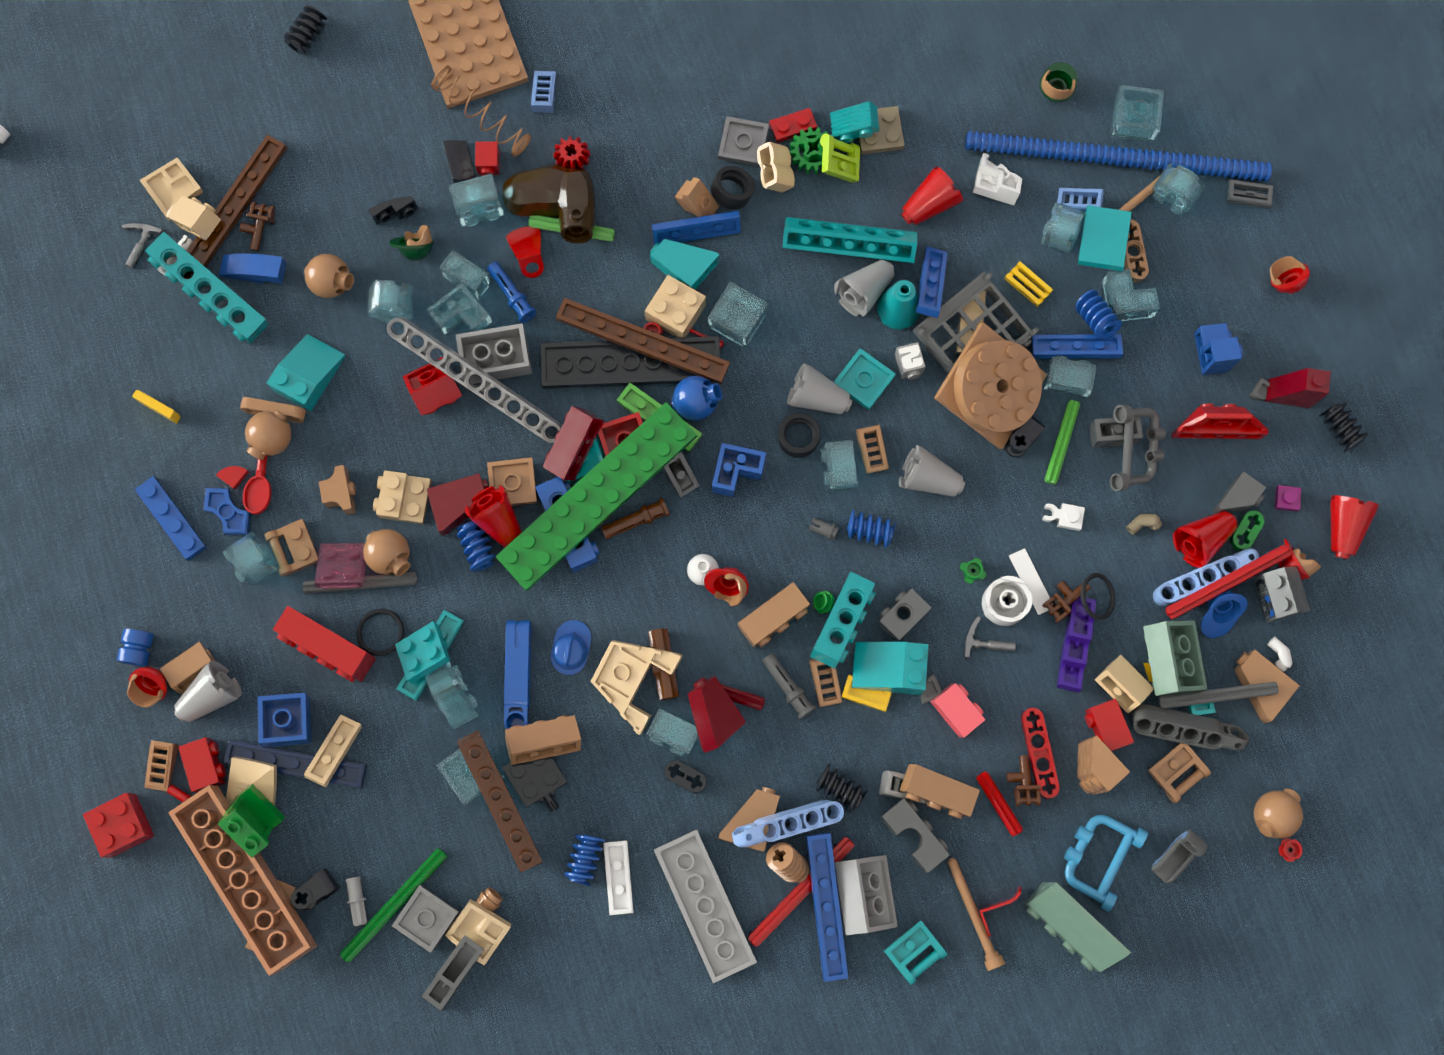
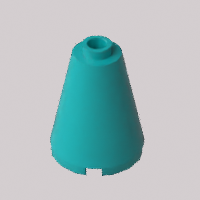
M901 280L880 296L877 304V313L884 325L891 329L902 330L916 323L920 313L916 312L918 294L915 286L910 281Z

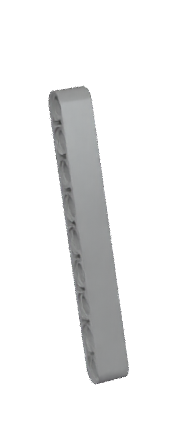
M396 317L388 323L387 332L393 339L549 443L555 442V436H549L546 433V428L554 426L558 431L561 430L562 426L557 420L406 318ZM394 322H400L404 325V333L398 334L393 330ZM413 336H421L424 339V345L421 347L415 346L412 342ZM432 349H441L444 354L443 359H434ZM454 361L460 362L463 366L462 372H454L451 369V363ZM474 374L479 375L482 378V384L478 386L473 385L470 381V376ZM493 387L499 388L501 396L499 398L491 397L489 389ZM516 400L520 403V409L512 411L509 409L508 403ZM535 413L539 416V421L535 424L529 423L527 415Z

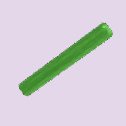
M541 215L530 216L529 218L530 227L560 232L559 219ZM594 226L593 239L613 241L615 236L614 229Z
M1070 400L1067 404L1044 479L1048 484L1055 485L1058 481L1080 408V402Z

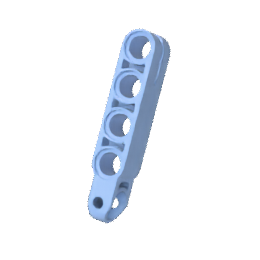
M1249 548L1231 556H1226L1165 582L1155 589L1153 599L1159 606L1173 604L1230 574L1224 569V563L1229 564L1233 572L1256 560L1260 555L1256 549ZM1203 572L1211 575V582L1204 579ZM1183 580L1190 583V591L1184 589L1182 585ZM1162 589L1170 593L1169 600L1162 596Z
M820 800L755 820L753 823L737 827L732 833L733 843L738 847H749L766 841H777L834 824L843 818L844 809L836 801ZM830 806L831 814L828 816L827 809ZM808 812H809V813H810V820H809V822L807 823V821H806V815H807ZM789 819L790 824L789 827L786 829L785 821ZM765 825H768V833L764 835L763 829Z

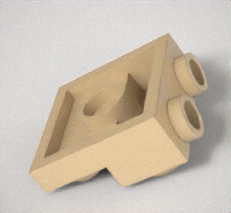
M384 470L383 476L378 477L377 489H380L379 498L374 499L373 511H376V515L381 519L424 524L429 500L427 489L431 488L432 480L408 476L406 473Z

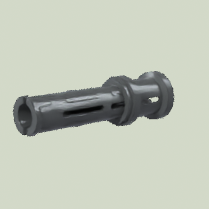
M771 653L762 660V663H764L786 694V702L788 704L791 703L798 713L797 717L799 720L816 709L815 705H811L805 697V691L795 685L774 653Z

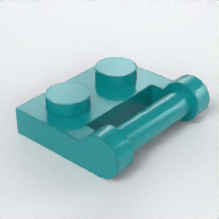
M921 920L883 950L910 985L914 984L916 978L938 959H944L948 955ZM931 945L934 951L909 971L905 965Z

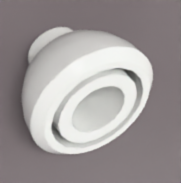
M698 554L689 561L687 574L693 583L704 586L705 575L710 570L719 569V566L712 556Z

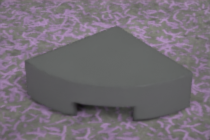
M1261 377L1248 397L1254 400H1266L1267 387L1270 386V383Z
M934 674L926 679V690L920 695L922 705L930 702L942 692Z

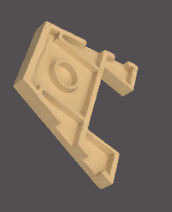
M613 640L610 642L591 682L608 702L618 709L623 719L633 726V730L638 735H641L651 718L650 714L632 704L651 664L671 675L674 674L683 655Z

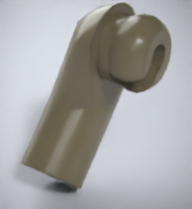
M1140 514L1126 526V529L1134 535L1143 526H1150V529L1158 530L1162 526V522L1156 514Z

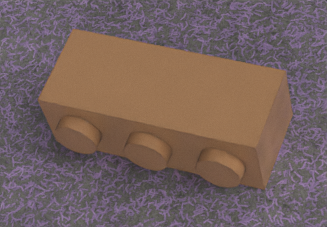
M793 582L738 622V628L753 648L758 645L762 648L772 640L770 636L775 632L781 634L790 627L789 622L794 618L800 620L808 614L807 609L810 603Z
M575 715L560 716L549 721L539 720L533 724L525 726L515 725L510 729H505V742L511 765L581 751V737Z
M909 764L899 791L906 793L905 798L915 802H919L920 799L928 802L927 807L938 811L944 808L949 810L948 815L962 819V816L971 817L980 790L917 764Z

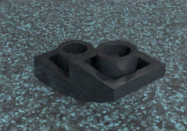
M411 196L382 202L368 211L376 225H378L379 223L387 222L394 214L397 215L399 220L410 217L418 207Z

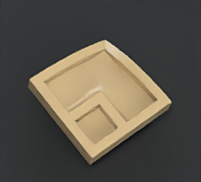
M175 158L140 180L168 221L170 220L167 217L182 195L191 199L203 193L201 187L178 158Z
M232 757L226 795L228 803L231 804L238 794L253 784L275 806L277 765L249 758Z
M470 899L463 911L447 930L445 936L456 946L464 935L469 937L485 949L478 959V962L485 966L511 928V923Z

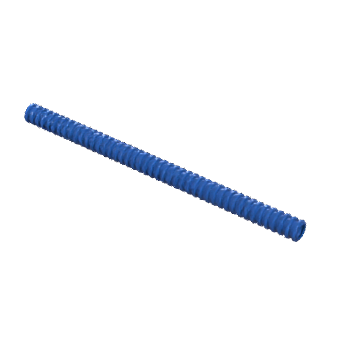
M968 131L965 140L966 150L971 148L973 151L979 149L980 152L986 150L988 153L990 151H993V153L999 151L1000 154L1006 152L1007 155H1010V153L1017 155L1018 153L1020 156L1026 154L1027 157L1033 155L1035 158L1037 156H1040V158L1046 156L1047 159L1053 157L1054 160L1060 158V160L1067 159V161H1071V159H1074V162L1080 160L1082 163L1085 161L1091 163L1093 161L1094 164L1101 162V165L1107 163L1108 165L1114 164V166H1118L1121 164V167L1128 165L1129 168L1132 166L1139 168L1140 166L1142 169L1148 167V170L1155 168L1157 171L1159 169L1166 171L1168 169L1169 172L1175 170L1176 173L1182 171V173L1188 172L1193 174L1195 172L1196 175L1202 173L1204 176L1207 174L1213 176L1215 174L1216 177L1221 175L1223 178L1229 176V178L1236 177V179H1240L1242 177L1243 180L1249 178L1251 181L1254 179L1261 181L1263 179L1264 182H1268L1272 174L1270 162L1264 164V162L1257 163V161H1253L1251 163L1250 160L1244 162L1243 159L1239 161L1232 159L1231 161L1230 158L1223 160V157L1217 159L1214 156L1212 158L1209 156L1203 158L1202 155L1198 157L1195 154L1189 156V154L1182 155V153H1178L1176 155L1175 152L1169 154L1167 151L1155 153V150L1149 152L1148 149L1142 151L1141 149L1135 150L1131 148L1128 150V147L1121 149L1120 146L1117 148L1110 146L1108 148L1107 145L1101 147L1100 144L1094 146L1092 143L1090 145L1083 143L1081 145L1080 142L1074 144L1073 141L1069 143L1063 141L1061 143L1060 140H1056V142H1053V139L1047 141L1044 138L1042 140L1039 138L1033 140V137L1026 139L1025 136L1022 138L1016 136L1014 138L1012 135L1006 137L1005 134L999 136L997 133L995 135H992V133L986 135L985 132L979 134L978 131L975 133Z

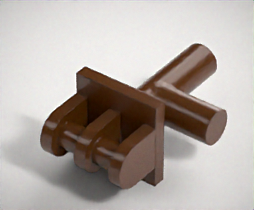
M257 202L251 203L247 216L256 220L255 225L245 223L240 225L241 232L253 234L250 245L251 250L259 251L265 222L275 224V206L266 207V204L257 205Z
M1064 580L1061 581L1057 588L1065 597L1062 599L1058 593H1055L1053 597L1042 605L1043 608H1047L1050 611L1048 613L1050 616L1053 615L1056 618V623L1070 615L1072 610L1069 608V605L1081 597L1082 584L1072 591ZM1089 584L1086 586V592L1091 589Z
M1019 756L1020 772L1006 773L1007 782L1022 783V785L1016 786L1013 791L1015 805L1026 804V806H1030V804H1036V806H1040L1041 785H1031L1029 756Z

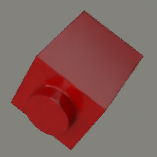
M497 141L476 142L475 167L478 175L483 177L500 175V148Z

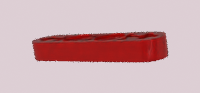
M1029 708L1022 713L1021 723L1035 785H1041L1040 796L1050 799L1055 797L1060 790L1051 746L1042 712L1037 708ZM1030 712H1032L1033 716L1038 717V720L1035 721V728L1041 727V731L1029 733L1028 729H1033L1032 722L1026 719L1030 716ZM1034 735H1039L1043 738L1044 744L1041 748H1035L1032 745L1031 739ZM1039 758H1044L1048 761L1049 767L1046 771H1040L1037 768L1036 763ZM1051 773L1052 777L1047 778L1048 784L1054 786V789L1050 790V795L1047 791L1042 790V786H1045L1046 782L1045 778L1039 779V775Z

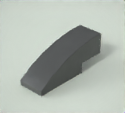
M464 935L435 975L436 977L422 997L440 1011L444 1010L485 949Z

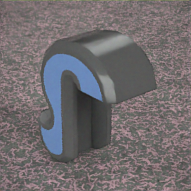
M1187 830L1168 846L1160 858L1155 860L1151 866L1152 871L1165 884H1171L1196 856L1204 855L1208 845L1193 830Z

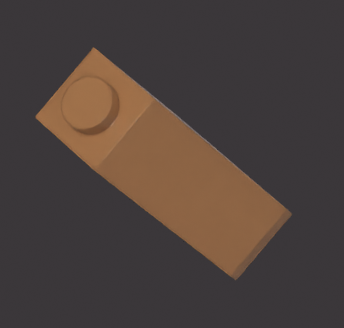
M1258 651L1243 652L1237 659L1238 665L1234 669L1242 686L1277 682L1278 694L1249 698L1260 720L1264 724L1271 722L1300 685Z
M763 787L762 791L757 789L720 832L718 839L733 843L732 833L737 827L775 814L780 796L775 795L776 790ZM765 825L763 829L764 835L768 833V825ZM767 841L749 846L748 848L764 852Z

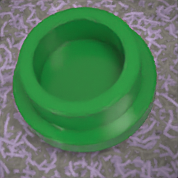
M822 591L814 596L813 606L819 613L827 614L834 607L835 599L831 592Z

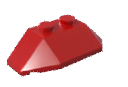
M1207 403L1200 405L1172 433V438L1261 440L1268 434V429L1245 407H1237L1236 404L1214 407V404Z

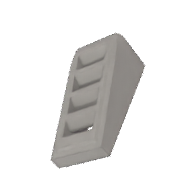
M889 770L883 771L879 794L909 800L905 798L906 793L898 792L900 780L904 779L905 774ZM920 799L918 803L927 804L928 802Z

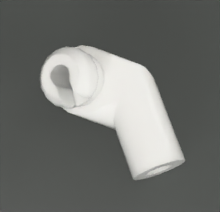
M1274 636L1267 645L1278 654L1279 660L1276 661L1275 666L1281 671H1286L1287 668L1292 666L1290 649Z

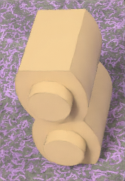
M767 142L758 147L757 159L761 167V182L764 188L782 193L793 188L795 179L793 170L790 167L791 155L787 146Z

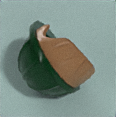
M1053 63L1045 70L1040 79L1039 88L1043 96L1051 102L1069 100L1075 94L1077 88V72L1068 63Z
M422 225L417 233L406 231L404 237L394 238L390 240L389 244L391 247L398 248L404 257L417 261L424 259L431 252L434 239H432L429 226Z

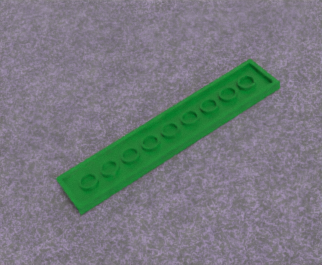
M665 402L495 557L518 583L528 591L698 437L697 434Z

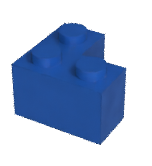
M1227 323L1200 326L1195 331L1194 336L1202 375L1229 372L1242 359V345L1239 344L1238 337L1232 338L1231 331L1227 328Z
M722 443L713 478L712 493L734 497L739 476L761 481L766 452Z

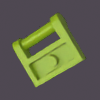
M823 134L820 139V144L823 146L822 173L851 183L858 182L860 165L859 145L854 143L848 144L834 139L830 134ZM834 148L846 152L847 155L835 152Z

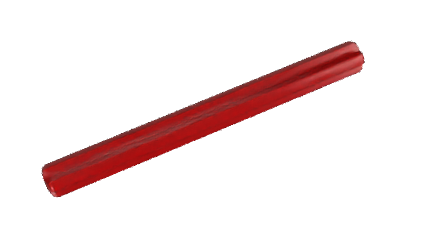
M1282 545L1166 607L1167 616L1174 620L1291 556L1289 548Z
M843 837L833 848L834 863L840 862L854 848V844L849 838ZM810 873L748 936V940L754 946L758 947L812 891Z

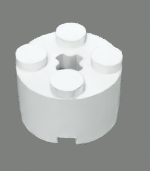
M1004 576L995 580L985 590L982 597V608L985 617L1000 626H1010L1018 623L1027 615L1032 606L1031 591H1029L1021 579L1014 576ZM1005 597L1008 598V602H1011L1009 605H1005V601H1003Z

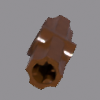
M667 628L648 631L651 648L671 652ZM652 664L659 700L678 698L676 670L671 675Z

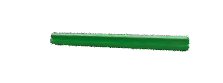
M437 848L340 952V956L344 961L351 962L414 894L418 886L422 885L444 862L447 855L443 850Z

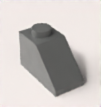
M682 452L661 469L680 498L700 486Z
M1243 471L1235 478L1212 512L1214 514L1222 511L1237 512L1248 510L1253 505L1257 507L1265 497L1262 493L1266 487Z

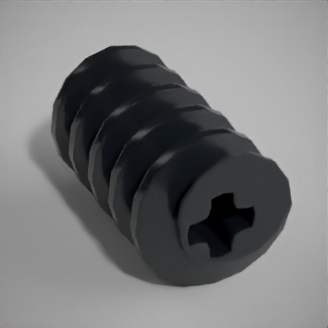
M311 5L304 6V12L299 13V19L294 20V25L289 28L290 32L284 35L285 43L302 55H306L303 47L311 48L308 40L316 41L312 34L320 35L321 32L317 27L325 28L322 20H327V17L321 11Z
M1346 402L1338 403L1319 415H1327L1323 422L1324 424L1332 423L1328 428L1329 431L1337 430L1334 435L1335 439L1343 438L1339 445H1348L1344 453L1362 443L1368 435L1367 432L1359 434L1363 427L1362 425L1354 426V423L1358 420L1357 417L1348 418L1352 410H1343L1347 405Z
M828 764L816 782V791L819 792L825 788L824 797L832 793V801L841 799L840 804L842 807L848 804V813H851L859 806L868 790L861 793V784L853 788V779L845 783L846 774L837 777L838 769L836 768L829 772L830 764Z

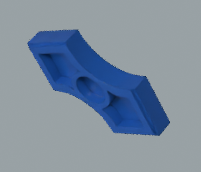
M206 488L203 510L214 513L220 518L224 534L249 536L251 513L240 510L234 505L231 499V490Z

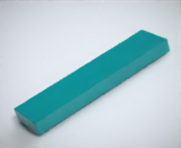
M443 610L436 623L439 626L448 651L465 621ZM436 670L413 684L408 682L404 675L396 690L418 701Z

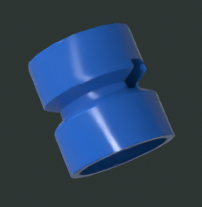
M123 629L121 642L124 644V647L119 648L116 661L136 666H147L150 653L146 649L151 647L154 634L140 630Z

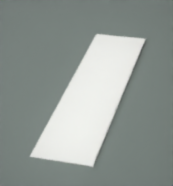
M1025 548L1009 555L1019 578L1031 591L1032 603L1038 615L1048 611L1042 605L1050 597Z

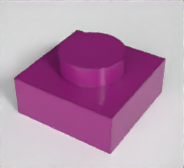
M1278 485L1276 487L1274 509L1298 512L1301 503V488Z

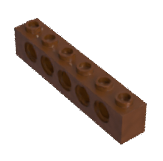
M479 730L457 740L459 749L520 872L522 873L541 863L540 854Z

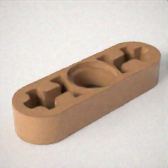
M1130 220L1129 229L1134 231L1131 235V241H1127L1124 265L1127 278L1133 283H1140L1148 275L1149 268L1140 225L1136 221ZM1128 247H1136L1139 250V255L1131 256L1128 253ZM1139 261L1137 263V269L1138 271H1142L1140 276H1138L1137 273H1133L1134 269L1136 268L1135 262Z
M243 397L240 405L241 411L252 415L263 411L274 413L277 410L287 416L286 421L303 423L306 410L298 406L250 397Z

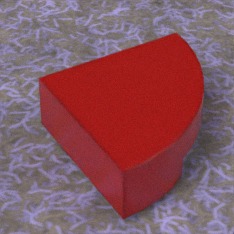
M230 466L220 470L216 476L233 489H236L248 475L249 471L239 466Z

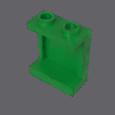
M251 784L234 798L218 825L252 858L268 846L269 840L267 838L270 832L284 820L285 816Z

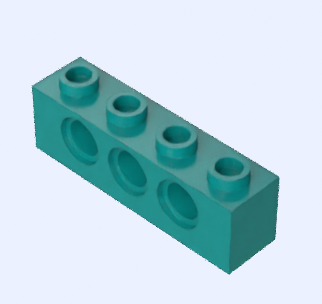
M850 571L810 655L811 658L834 669L838 662L843 664L849 652L845 647L848 642L853 643L858 633L854 628L857 623L862 624L867 613L863 609L866 603L871 605L876 592L872 591L875 585L874 582ZM854 598L859 602V604L854 605L849 601V599ZM840 618H847L850 624H843ZM837 637L841 643L835 644L830 638Z

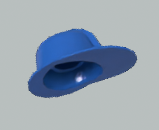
M1229 589L1207 602L1208 611L1201 621L1202 633L1209 638H1217L1226 634L1247 609L1248 603L1246 598L1241 594L1233 593Z
M570 620L563 623L557 629L551 650V662L553 667L562 674L573 675L585 667L591 645V633L584 623L578 620Z

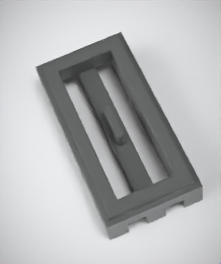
M1232 179L1228 181L1227 203L1267 209L1272 206L1273 185ZM1234 187H1236V188H1242V189H1249V190H1256V191H1263V192H1268V193H1267V194H1262V193H1256L1255 191L1235 190Z

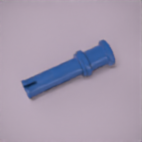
M499 262L490 264L487 271L508 298L509 307L516 311L521 323L530 321L535 317L536 309L529 305L526 295L517 290Z

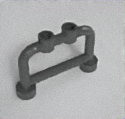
M1125 404L1118 405L1114 409L1113 416L1117 423H1125L1122 473H1114L1110 477V486L1114 491H1125L1129 485L1150 482L1156 474L1157 462L1164 460V452L1162 449H1158L1159 440L1165 438L1166 431L1160 426L1159 415L1153 408L1132 409L1130 405ZM1148 416L1150 418V428L1147 429L1146 436L1149 440V450L1145 453L1148 468L1144 475L1131 476L1134 418Z

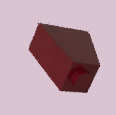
M1306 368L1268 379L1267 381L1270 383V386L1267 387L1265 402L1311 408L1329 394L1331 371Z
M475 474L427 489L437 529L441 536L447 535L468 517L465 513L466 505L470 507L473 503L471 499L480 491L489 487L487 479L483 480L480 474Z
M716 676L709 679L702 677L693 684L695 688L688 693L704 753L719 748L746 723Z

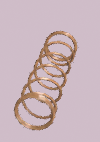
M449 65L443 67L434 77L431 88L435 91H442L452 85L449 93V102L451 104H458L468 98L464 111L467 118L475 117L484 111L480 123L481 130L488 131L500 124L496 134V141L498 144H504L516 137L511 155L513 157L520 155L528 146L532 135L527 133L517 142L523 131V128H521L508 140L499 142L498 135L507 115L494 126L483 129L482 122L492 102H489L478 113L468 116L466 113L467 106L476 88L462 100L456 103L451 102V93L460 75L448 86L438 89L448 79L452 70ZM447 70L442 80L436 84L440 76Z

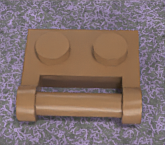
M303 519L264 534L266 541L270 542L280 568L278 571L281 577L321 561ZM285 537L295 563L288 564L278 540L279 538Z
M1179 743L1147 770L1166 792L1168 798L1175 804L1181 800V796L1193 785L1211 774L1210 770L1190 746L1184 743ZM1194 765L1196 771L1174 789L1171 783Z

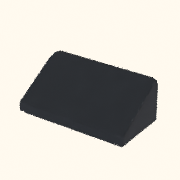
M443 141L455 186L476 181L466 141Z

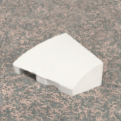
M983 153L973 193L1014 205L1020 194L1022 178L1008 171L1002 164L996 166L988 160L989 155Z

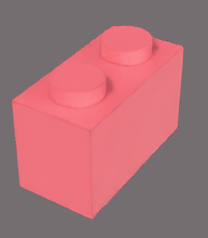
M953 683L930 702L957 736L964 738L985 721L982 716L984 712L975 702L971 703L967 698L969 695L967 690L961 684Z

